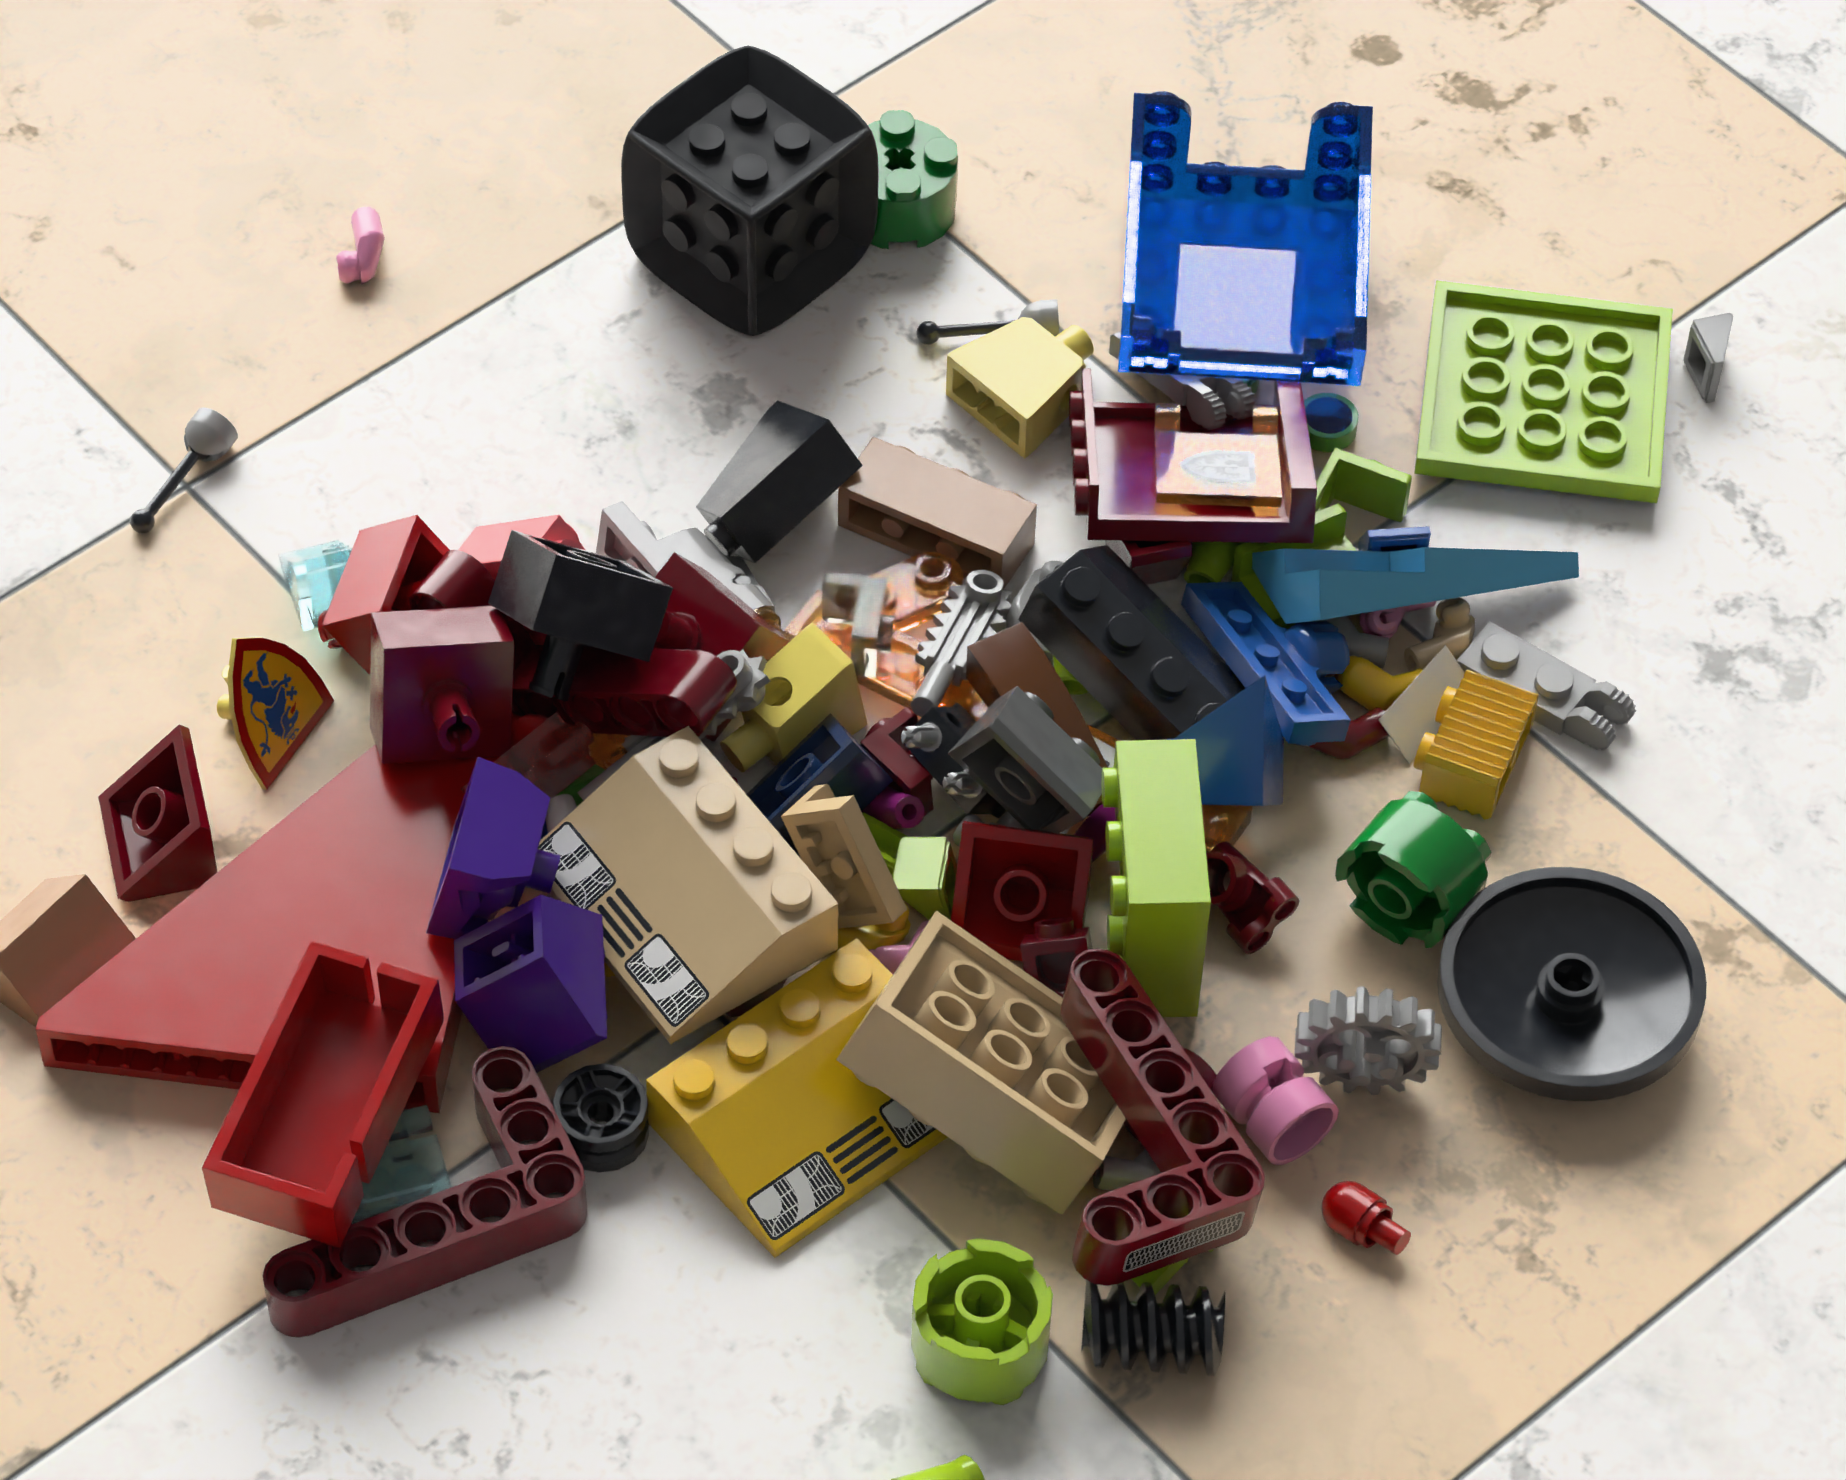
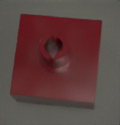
M675 552L655 576L656 579L673 587L654 649L701 650L715 656L728 650L740 652L743 649L749 658L763 656L768 662L790 642V640L707 570ZM726 719L718 725L716 735H706L705 738L715 742L732 719Z
M493 606L371 613L370 730L382 764L511 756L514 639L503 612Z

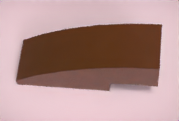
M1023 622L967 646L966 679L988 708L998 698L1018 686L1024 693L1030 692L1042 699L1051 709L1054 716L1053 721L1071 738H1078L1087 743L1097 753L1100 759L1099 766L1108 768L1066 686ZM1102 794L1088 816L1102 804Z

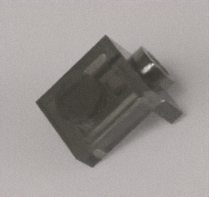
M826 573L822 586V619L830 623L853 625L851 660L853 661L856 675L876 678L880 653H892L896 616L886 615L887 579L866 577L860 574Z

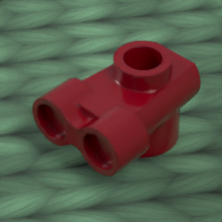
M1221 842L1209 853H1206L1211 904L1217 905L1230 923L1226 928L1228 935L1245 954H1253L1267 944L1272 937L1274 928L1294 913L1300 900L1280 877L1269 879L1231 843Z

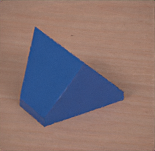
M1265 675L1174 739H1167H1196L1202 805H1283L1284 739Z

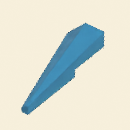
M1423 547L1392 552L1278 549L1252 553V569L1285 624L1325 620L1579 577L1578 552Z

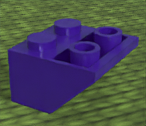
M539 895L454 940L455 1001L488 1049L501 1046L515 1048L528 1057L536 1073L607 1039L605 950L602 915L544 895Z

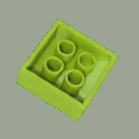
M1196 739L1116 741L1114 767L1102 768L1101 779L1103 808L1115 807L1116 821L1106 822L1107 861H1119L1120 876H1111L1110 878L1111 915H1107V949L1119 955L1127 963L1162 1017H1198L1211 898Z

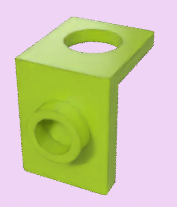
M1335 448L1316 481V511L1328 508L1333 499H1337L1391 520L1402 522L1407 512L1412 476L1385 466L1376 460L1366 459Z

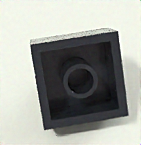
M511 529L488 604L529 629L547 634L533 679L529 683L528 688L547 697L553 698V695H556V699L568 701L570 697L569 692L584 646L599 648L646 662L650 661L673 587L627 562Z

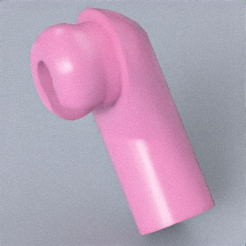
M371 207L358 208L351 216L356 251H341L336 256L339 280L343 283L360 280L361 284H364L375 276L385 237L379 213Z

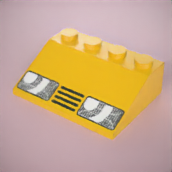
M857 938L646 1079L649 1125L774 1258L948 1138L933 1126L919 1122L911 1115L907 1108L878 1088L861 1082L852 1070L836 1060L893 975Z

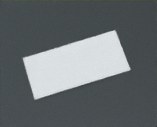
M1446 645L1378 719L1409 764L1415 758L1425 732L1436 735L1441 723L1435 722V717L1446 687L1459 688L1461 679H1463L1465 674Z

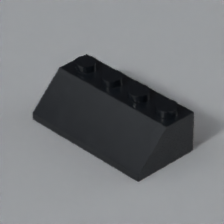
M1108 545L1079 550L1036 584L1018 619L1024 623L1026 628L1135 740L1174 739L1245 689L1236 675Z

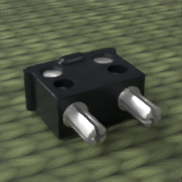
M955 703L952 707L932 706L914 726L906 727L907 731H902V743L967 815L992 814L999 819L1006 810L948 754L976 723V720L958 703Z

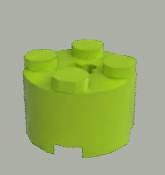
M976 1238L966 1241V1248L949 1252L939 1260L936 1254L927 1261L915 1280L911 1348L916 1360V1370L924 1383L934 1386L959 1400L992 1402L997 1405H1006L1019 1399L1023 1394L1024 1388L1035 1381L1047 1361L1053 1293L1050 1286L1047 1288L1045 1279L1033 1267L1034 1259L1027 1252L1004 1241Z

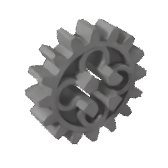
M1364 986L1357 987L1355 996L1347 997L1342 992L1334 990L1330 992V1003L1313 999L1309 1002V1012H1299L1295 1033L1294 1055L1295 1058L1302 1059L1304 1073L1320 1072L1319 1083L1324 1086L1340 1081L1343 1082V1090L1347 1093L1354 1091L1357 1086H1367L1371 1095H1378L1380 1087L1384 1085H1389L1396 1091L1401 1092L1405 1091L1406 1079L1423 1083L1426 1081L1427 1070L1438 1069L1439 1055H1441L1442 1026L1435 1023V1012L1432 1009L1417 1010L1418 999L1413 996L1397 1001L1393 999V990L1387 988L1379 996H1370Z

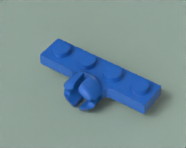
M1242 582L1186 584L1181 601L1182 607L1243 686L1247 688L1262 676H1266L1281 732L1288 744L1310 746L1317 742L1345 741L1351 719L1331 695L1339 690L1343 684L1333 676L1325 677L1326 674H1343L1346 667L1350 664L1347 640L1343 634L1338 632V627L1328 621L1300 622L1289 629L1280 627L1271 620Z

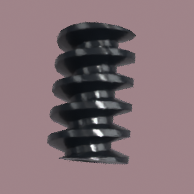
M1086 1280L1081 1352L1084 1347H1089L1094 1366L1096 1368H1103L1111 1350L1117 1349L1122 1368L1124 1370H1131L1139 1352L1145 1351L1152 1372H1159L1167 1353H1173L1180 1374H1187L1195 1355H1201L1207 1376H1215L1221 1363L1223 1349L1225 1291L1218 1307H1213L1207 1287L1199 1286L1190 1305H1185L1179 1285L1171 1284L1162 1303H1157L1152 1284L1143 1282L1135 1300L1129 1301L1124 1282L1112 1285L1107 1298L1101 1299L1097 1284Z

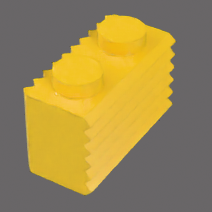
M1466 670L1459 688L1447 686L1441 697L1435 717V722L1441 723L1438 733L1434 735L1425 732L1419 744L1413 765L1414 768L1422 771L1419 792L1425 793L1436 803L1443 801L1448 807L1455 805L1460 811L1468 810L1471 815L1480 814L1484 820L1491 818L1533 726L1539 694Z

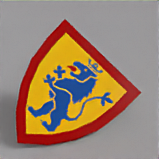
M263 637L232 638L229 664L222 670V677L228 685L229 694H224L219 698L217 713L222 719L232 720L236 741L249 769L261 788L268 790L332 705L334 699L321 677L306 658L286 644Z

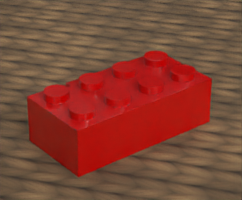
M311 940L202 1166L211 1208L331 1246L341 1247L364 1197L362 1182L370 1183L444 1022L439 978L381 961L376 971L381 1006L374 1005L375 993L369 957Z

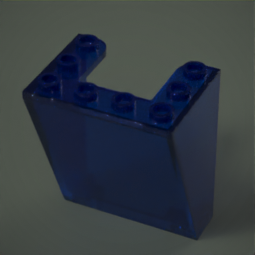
M1167 91L1153 93L1134 92L1125 195L1118 372L1361 386L1367 350L1373 106H1359L1340 101L1330 103L1317 110L1312 115L1310 121L1304 170L1286 169L1278 165L1246 167L1229 166L1222 162L1187 163L1192 121L1190 105L1177 95Z

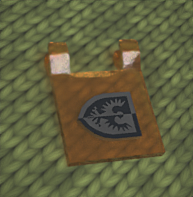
M1155 403L1156 503L1281 508L1282 489L1278 445V407L1253 406V430L1251 435L1180 432V403Z

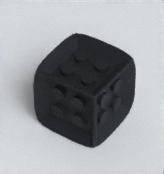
M747 45L717 57L650 106L633 124L623 145L621 159L623 218L627 239L634 253L666 285L712 318L740 333L750 336L762 334L777 327L801 311L844 277L860 261L874 237L878 214L879 169L877 146L871 129L862 117L842 99L793 65L766 50Z

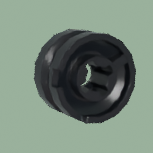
M608 1064L589 1065L570 1073L557 1087L553 1107L583 1166V1170L598 1173L619 1170L634 1162L644 1151L649 1137L648 1102L646 1090L635 1075L619 1066ZM594 1118L597 1122H602V1121H604V1122H607V1123L598 1124V1123H594V1122L591 1121L590 1119Z

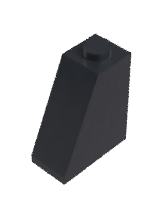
M777 400L766 411L697 504L696 508L709 524L704 529V533L724 555L730 557L732 554L756 563L863 465L829 419Z

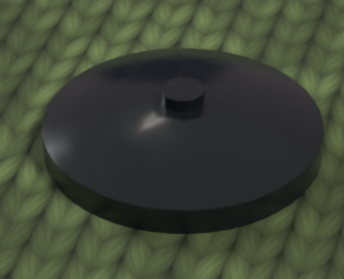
M1547 867L1519 872L1498 880L1478 892L1454 918L1448 929L1441 951L1437 980L1439 1000L1447 1024L1461 1046L1478 1064L1491 1074L1521 1090L1539 1096L1568 1101H1597L1625 1096L1655 1083L1670 1072L1688 1052L1696 1037L1704 1011L1707 986L1705 967L1695 940L1672 910L1651 893L1622 878L1600 871L1575 867Z

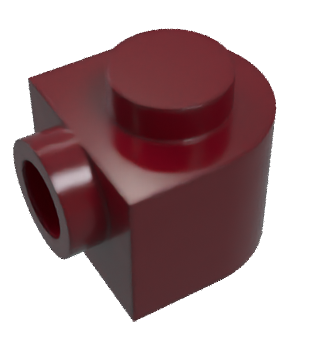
M1071 917L1050 918L1035 922V933L1025 934L1020 944L1024 971L1062 998L1072 961L1081 952L1092 949L1090 928H1074V921Z

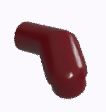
M1376 707L1355 720H1351L1345 741L1317 742L1308 747L1340 760L1350 759L1389 737V734L1378 720L1385 711Z

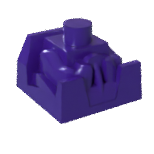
M477 758L454 823L426 930L427 934L457 939L488 923V920L494 919L498 911L504 907H518L525 887L550 894L557 873L560 855L538 849L550 797L519 772L483 758Z

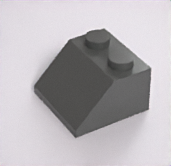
M1016 686L998 698L948 754L1025 829L1059 834L1084 820L1093 810L1101 796L1102 767L1099 766L1100 759L1087 743L1078 738H1071L1053 721V713L1042 699L1030 692L1024 693Z

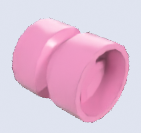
M1269 1036L1254 1041L1231 1057L1216 1076L1213 1082L1212 1093L1238 1124H1247V1135L1271 1164L1283 1165L1305 1155L1319 1144L1332 1129L1337 1120L1339 1109L1312 1077H1303V1066L1278 1037Z

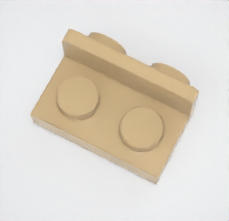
M828 784L815 785L781 816L802 861L838 902V929L893 923L907 910L854 795L835 798Z

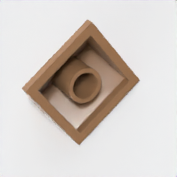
M86 874L45 879L0 920V1003L35 1027L41 1015L136 939Z

